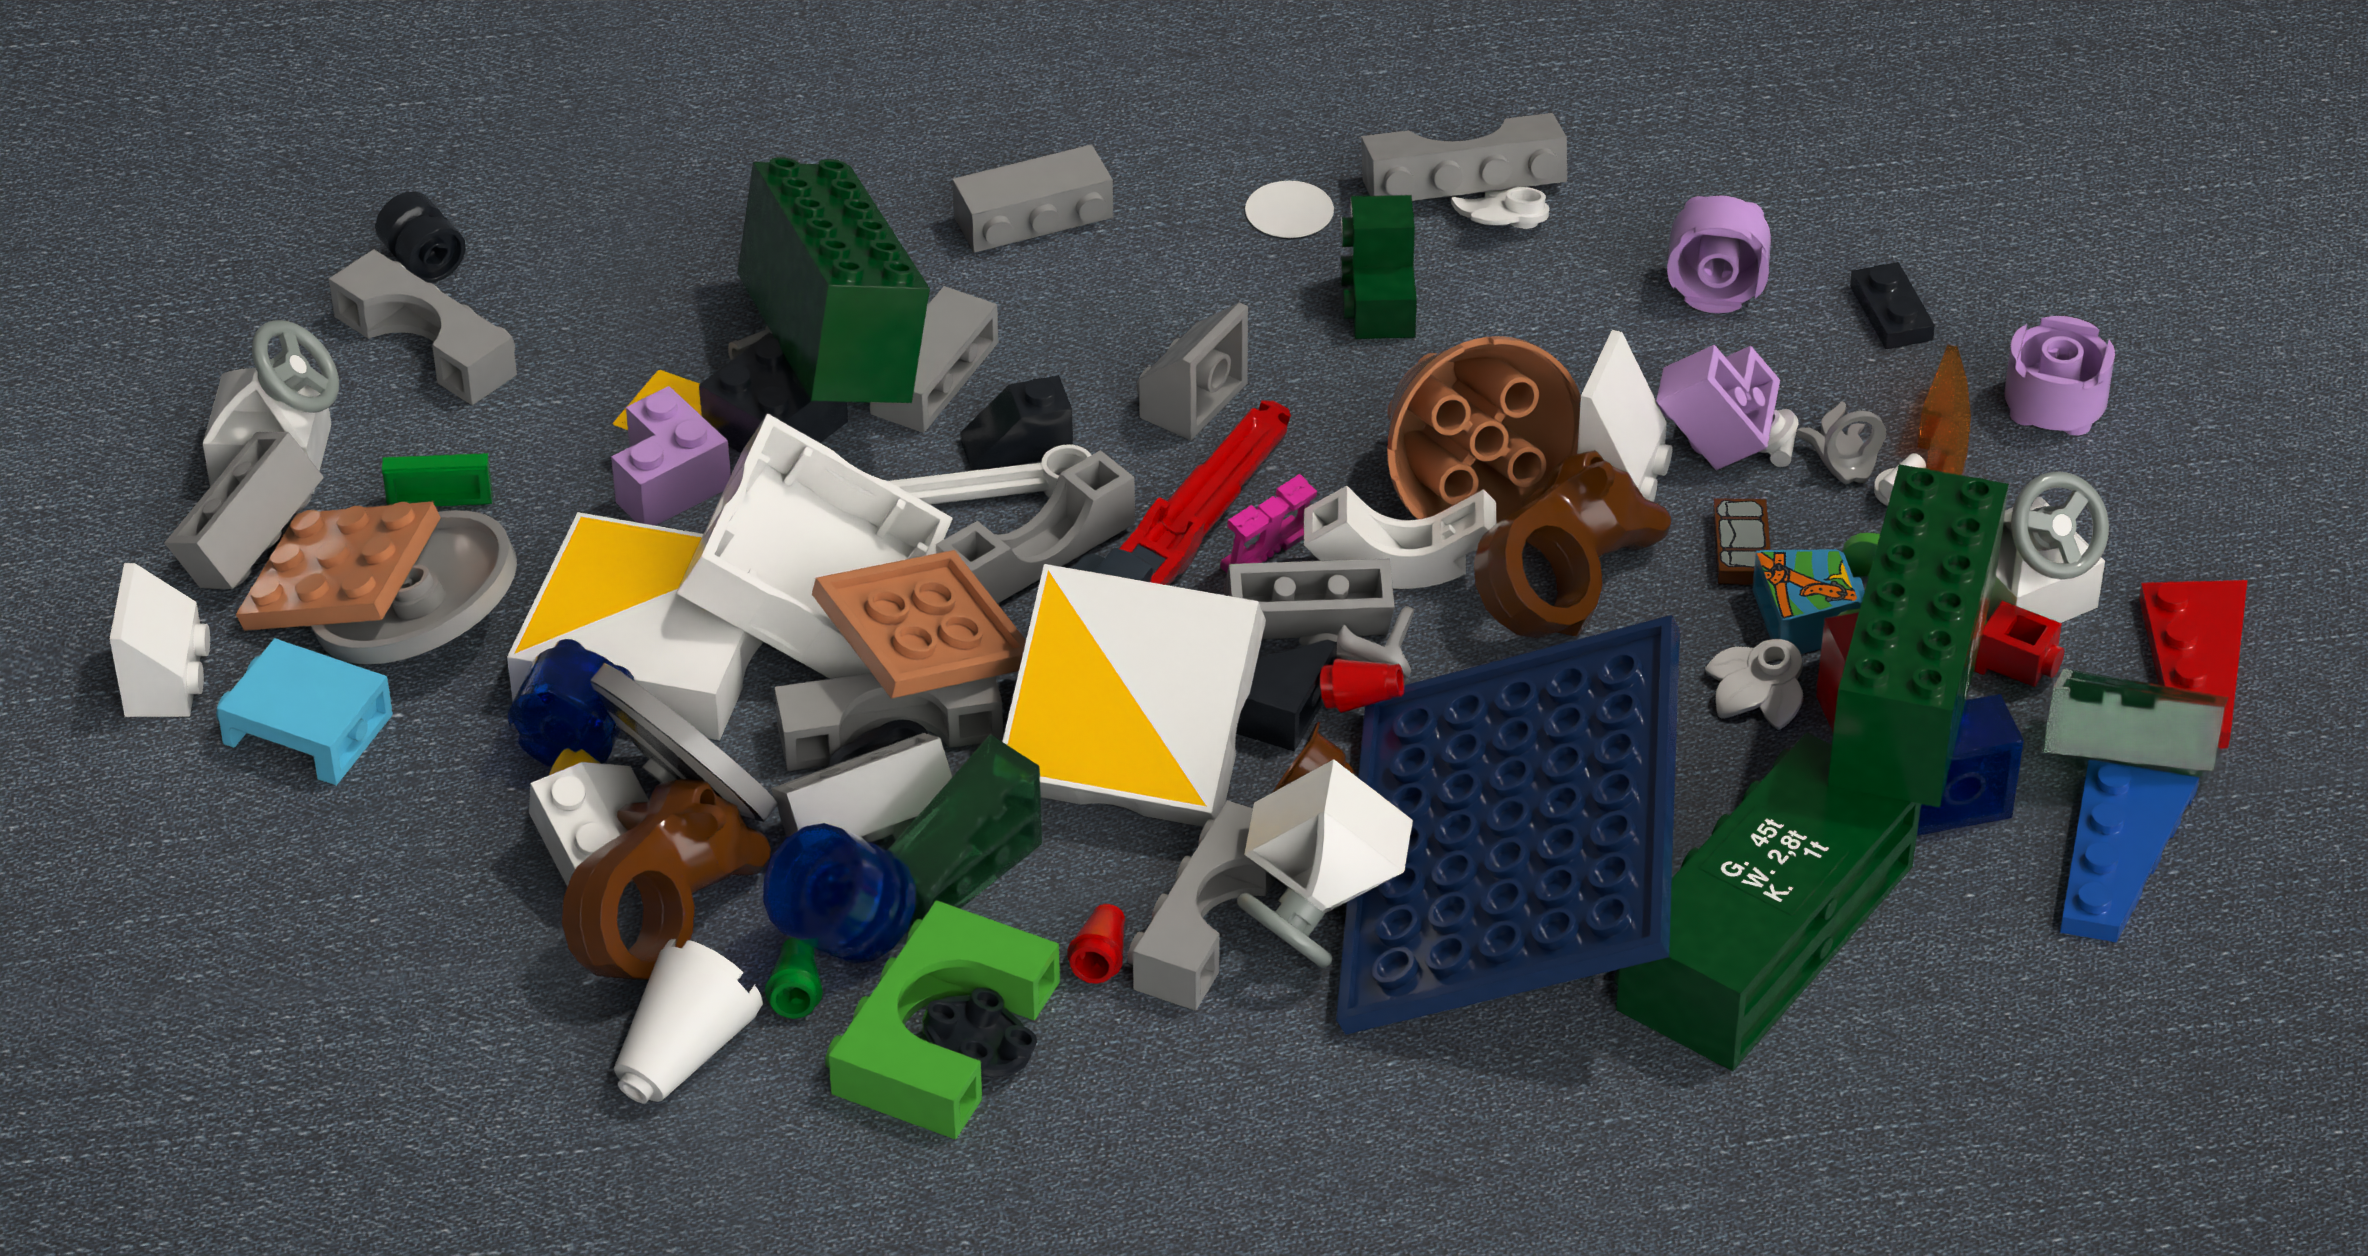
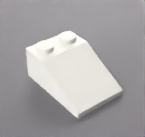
M1612 330L1581 395L1577 454L1596 450L1613 467L1628 472L1643 497L1654 502L1657 490L1656 477L1657 475H1666L1672 457V445L1665 444L1667 422L1623 333Z

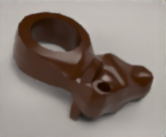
M1596 450L1568 456L1552 469L1548 483L1544 487L1536 490L1522 501L1521 509L1498 522L1482 536L1474 559L1475 586L1485 609L1497 622L1514 634L1541 638L1556 632L1577 637L1589 624L1600 597L1602 573L1599 557L1621 548H1629L1636 551L1658 543L1668 535L1671 516L1665 507L1643 497L1628 472L1613 467ZM1525 542L1538 548L1552 566L1557 582V597L1554 606L1540 599L1528 583L1523 570L1522 559Z
M689 778L669 780L655 787L650 801L635 802L623 806L617 811V818L628 831L593 852L576 867L571 875L563 898L562 926L568 949L576 960L595 976L649 980L658 955L669 940L676 939L675 947L682 948L686 941L691 939L695 909L692 897L693 892L718 883L731 875L746 876L757 874L765 867L771 850L767 838L761 832L745 825L737 806L716 795L707 781ZM633 880L640 891L642 899L643 923L636 943L628 951L620 937L617 916L618 904L623 890Z

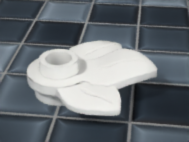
M1528 187L1487 191L1484 198L1463 199L1452 197L1451 200L1452 206L1460 215L1469 217L1472 221L1484 225L1510 224L1517 228L1529 229L1536 227L1538 223L1547 220L1549 217V206L1545 203V194L1537 189Z
M1770 639L1761 642L1754 648L1732 647L1718 653L1705 668L1708 675L1721 681L1716 690L1718 716L1720 718H1727L1760 707L1766 720L1775 729L1781 730L1789 724L1803 702V691L1797 681L1803 667L1799 649L1789 641ZM1771 660H1783L1777 665L1767 664Z

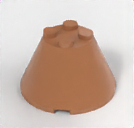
M1492 336L1477 338L1458 344L1438 354L1429 353L1424 355L1402 377L1387 410L1390 420L1387 446L1389 472L1393 486L1406 509L1417 520L1428 518L1454 506L1483 489L1496 501L1497 523L1521 509L1524 499L1548 483L1549 475L1556 465L1568 456L1577 454L1581 395L1575 381L1567 369L1550 353L1535 344L1513 337Z

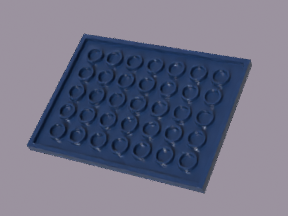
M1672 615L1404 685L1402 697H1393L1389 700L1365 706L1358 778L1406 814L1413 822L1404 872L1347 902L1336 1021L1345 1035L1669 957L1680 629Z

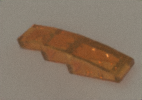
M1947 345L1922 408L1917 448L1929 450L1927 469L1965 476L1971 421L1968 382L1958 347Z

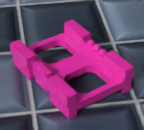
M1298 474L1276 489V498L1272 496L1258 505L1257 509L1250 505L1228 519L1227 527L1235 533L1232 553L1222 559L1220 563V568L1226 573L1228 572L1229 564L1262 563L1267 560V556L1273 557L1274 552L1279 553L1281 547L1286 551L1304 539V509L1317 496V490L1302 475ZM1298 509L1296 518L1290 515L1283 520L1286 514ZM1260 533L1259 540L1255 544H1251L1249 548L1244 546L1247 541Z

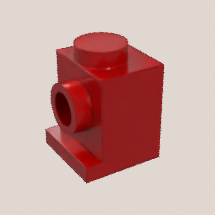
M2002 601L1984 626L1974 672L1985 675L1988 669L2033 687L2037 685L2043 675L2054 678L2062 664L2065 649L2059 646L2062 623Z

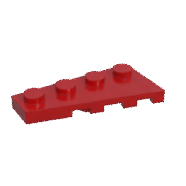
M2248 580L2141 583L2139 601L2174 750L2229 747Z

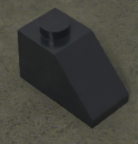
M1059 375L1009 384L960 432V441L972 471L1042 461L1044 454L1050 449L1060 445H1073L1072 407Z
M1326 639L1257 659L1250 694L1241 710L1236 734L1295 752L1323 704L1320 673L1324 665H1333L1335 659H1337V642Z

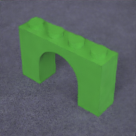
M936 900L924 919H917L913 923L908 933L906 945L897 958L891 957L886 962L881 973L880 982L870 997L864 996L861 998L855 1009L853 1021L843 1036H835L830 1043L826 1053L825 1065L830 1069L831 1094L956 1140L982 1101L981 1061L920 1039L905 1027L906 1022L914 1013L927 1006L933 1000H941L951 996H971L973 990L977 988H988L999 993L1004 999V1008L1009 1012L1035 1021L1060 983L1059 943Z

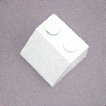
M124 563L110 634V644L125 717H190L194 694H202L204 674L200 657L209 655L208 624H200L196 601L137 564Z
M581 762L530 783L529 814L568 887L571 875L580 863L593 852L628 831L618 820L617 811L626 804L647 802L649 800L631 766Z

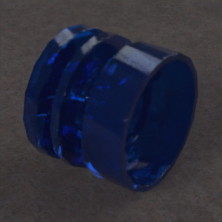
M826 823L805 826L787 837L771 857L764 877L763 902L770 921L784 935L813 946L817 950L828 953L835 958L854 964L875 961L891 951L907 932L915 911L916 886L909 867L896 854L882 849L876 844L866 842L863 838L847 830Z

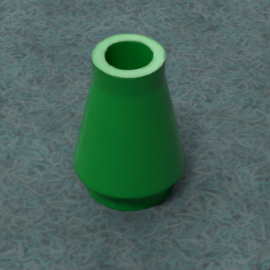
M791 938L782 944L780 956L765 987L766 998L773 1010L786 1018L798 1019L809 1015L822 999L823 990L814 959L815 950L813 945L806 939Z

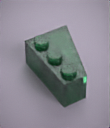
M2064 668L2053 687L2042 752L2115 760L2131 766H2147V764L2169 766V770L2177 774L2202 776L2203 770L2214 771L2218 760L2228 697Z
M990 734L875 864L878 903L912 926L917 919H924L936 900L961 909L1042 844L1040 766Z

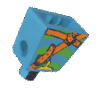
M1837 549L1756 551L1752 590L1770 639L1789 641L1803 654L1821 649L1825 618L1837 616L1847 610L1860 609L1869 576L1853 577L1844 553Z

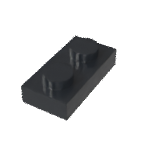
M1899 262L1851 271L1850 287L1885 349L1933 341L1935 324Z

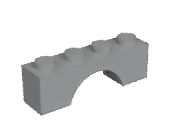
M1553 113L1506 118L1497 131L1481 138L1466 141L1432 140L1421 137L1409 130L1361 136L1362 177L1370 196L1412 195V201L1567 182V136Z
M375 249L329 278L335 318L368 339L388 333H413L434 341L432 347L437 383L467 403L474 405L517 375L514 353L515 343L513 337L504 328L493 325L476 314L469 306L455 301L441 292L434 284L425 282L406 270L401 263L390 260Z
M1100 450L1061 472L1047 503L1024 526L1010 533L993 534L979 521H976L937 543L936 553L955 550L998 604L1041 579L1044 564L1061 567L1134 525V476Z
M872 673L775 687L777 725L787 771L827 766L831 756L838 749L853 742L862 734L893 720L915 721L926 730L940 737L949 748L1003 740L1002 700L996 676L892 699Z
M1227 800L1216 819H1208L1204 824L1198 848L1192 857L1185 856L1177 870L1173 888L1168 895L1164 893L1160 895L1155 904L1150 925L1145 933L1139 931L1131 942L1128 952V963L1133 965L1134 990L1195 1011L1199 1007L1219 974L1220 933L1207 924L1203 917L1213 907L1224 901L1237 898L1242 893H1249L1252 896H1266L1276 880L1274 876L1244 855L1253 808Z

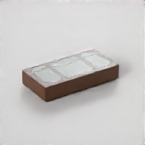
M1714 498L1713 524L1718 584L1753 585L1756 551L1771 550L1767 500Z

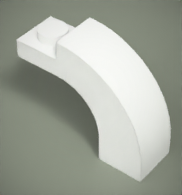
M1345 486L1304 509V546L1320 561L1390 559L1392 586L1394 589H1413L1438 585L1466 574V554L1477 551L1478 543L1482 536L1497 524L1496 501L1483 489L1434 516L1418 520H1400L1377 513L1367 506L1348 486Z

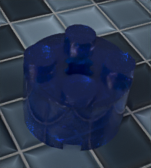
M559 640L555 647L549 648L535 657L509 709L508 723L510 727L514 723L520 734L517 739L518 744L531 757L550 767L554 765L558 756L567 748L575 752L583 749L601 764L605 763L622 730L603 706L590 680L604 663L614 667L634 681V676L625 667L614 665L605 657L585 649L575 640Z

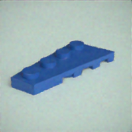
M2088 761L2060 933L2112 942L2118 941L2142 896L2145 883L2150 874H2154L2161 861L2162 852L2167 842L2176 833L2181 823L2182 814L2187 805H2191L2197 793L2200 777L2102 761Z

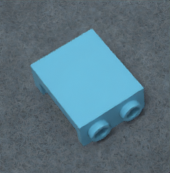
M276 638L273 639L260 656L255 657L250 662L246 673L231 691H227L221 697L216 711L224 745L234 748L245 734L248 733L314 756L317 779L336 786L393 715L387 676Z

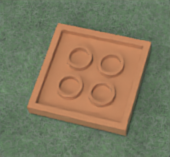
M433 501L410 504L408 502H398L393 505L375 507L353 506L347 509L329 511L307 510L297 513L236 613L243 630L382 620L441 519Z
M955 550L815 578L812 596L891 699L1017 672L1020 669L1026 639Z

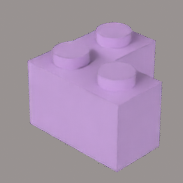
M1712 345L1663 368L1656 402L1662 414L1667 419L1673 420L1687 436L1694 451L1702 454L1713 468L1718 470L1768 447L1780 379L1752 346L1725 357L1715 345Z
M670 386L626 407L630 447L611 456L616 503L635 522L656 526L724 491L731 476L728 440Z

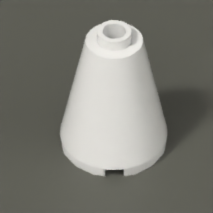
M671 939L660 951L615 1064L614 1071L620 1079L618 1087L624 1094L639 1103H647L648 1100L660 1102L750 1023L763 1005L761 994L755 985L748 993L738 982L743 972L735 964L716 951L697 942L687 940L682 948L675 947L676 939Z

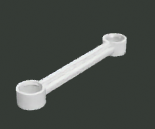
M1060 445L1047 451L1042 458V463L900 479L888 482L929 505L1044 491L1050 498L1059 477L1057 473L1065 471L1091 456V454L1080 446Z

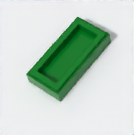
M488 453L383 457L382 475L387 505H393L398 502H408L410 504L432 501L435 506L492 504L493 489Z

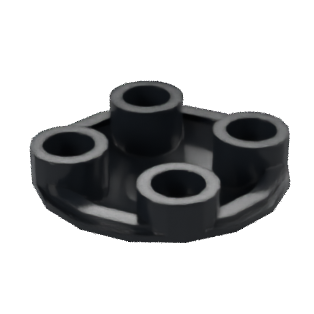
M977 988L973 990L971 996H951L941 1000H933L928 1004L922 1019L923 1035L927 1042L981 1061V1076L984 1077L1011 1076L1024 1069L1037 1044L1036 1035L1030 1029L1024 1027L1017 1017L1004 1008L1002 996L988 988Z

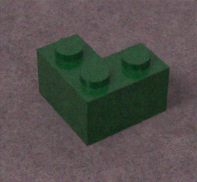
M1412 195L1351 196L1350 217H1341L1342 248L1350 247V256H1340L1341 286H1350L1349 289H1343L1344 319H1353L1355 339L1416 338L1415 224Z

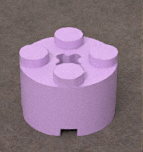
M1696 196L1685 203L1684 209L1677 215L1671 228L1667 275L1673 289L1676 287L1685 296L1684 301L1690 306L1709 313H1729L1740 309L1742 303L1754 296L1756 299L1763 292L1769 274L1771 234L1761 207L1755 203L1745 202L1729 196Z
M2050 316L2041 318L2040 326L2026 330L2027 324L2022 326L2015 332L2011 341L2005 383V400L2010 408L2011 419L2017 424L2024 426L2034 425L2044 429L2064 431L2070 435L2086 434L2090 431L2092 423L2103 415L2107 407L2115 358L2114 346L2110 340L2107 345L2098 337L2099 329L2089 322L2073 317Z

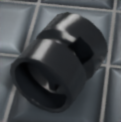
M414 191L397 195L387 202L378 214L375 224L378 238L406 270L425 282L435 283L445 279L462 262L466 251L465 239L446 217L444 218L440 210L425 194Z

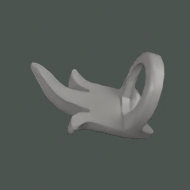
M1843 401L1822 418L1821 434L1812 428L1803 427L1797 429V436L1815 448L1828 470L1845 485L1853 481L1857 483L1867 482L1876 463L1877 454L1886 439V428L1879 416L1870 411L1861 410L1843 416L1846 409V404ZM1863 421L1872 425V432L1865 442L1859 436L1865 424L1851 423ZM1851 424L1845 435L1842 429Z
M1405 606L1401 610L1385 647L1354 635L1346 625L1340 628L1338 636L1322 633L1300 637L1299 642L1302 646L1328 639L1337 642V659L1388 663L1389 665L1400 664L1404 676V685H1407L1409 681L1407 677L1411 673V668L1400 647L1415 609Z

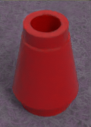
M1335 659L1333 665H1324L1321 669L1320 688L1322 700L1327 709L1337 708L1340 713L1389 700L1393 697H1402L1404 694L1402 668L1400 664L1389 665L1388 663Z
M1111 904L1097 906L1068 946L1067 956L1071 970L1079 979L1085 982L1103 983L1116 975L1122 967L1125 915L1118 907Z

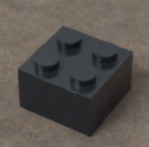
M770 332L699 384L701 416L728 440L729 447L739 453H742L767 414L819 443L848 422L847 402L810 400L781 350L778 339L774 338Z

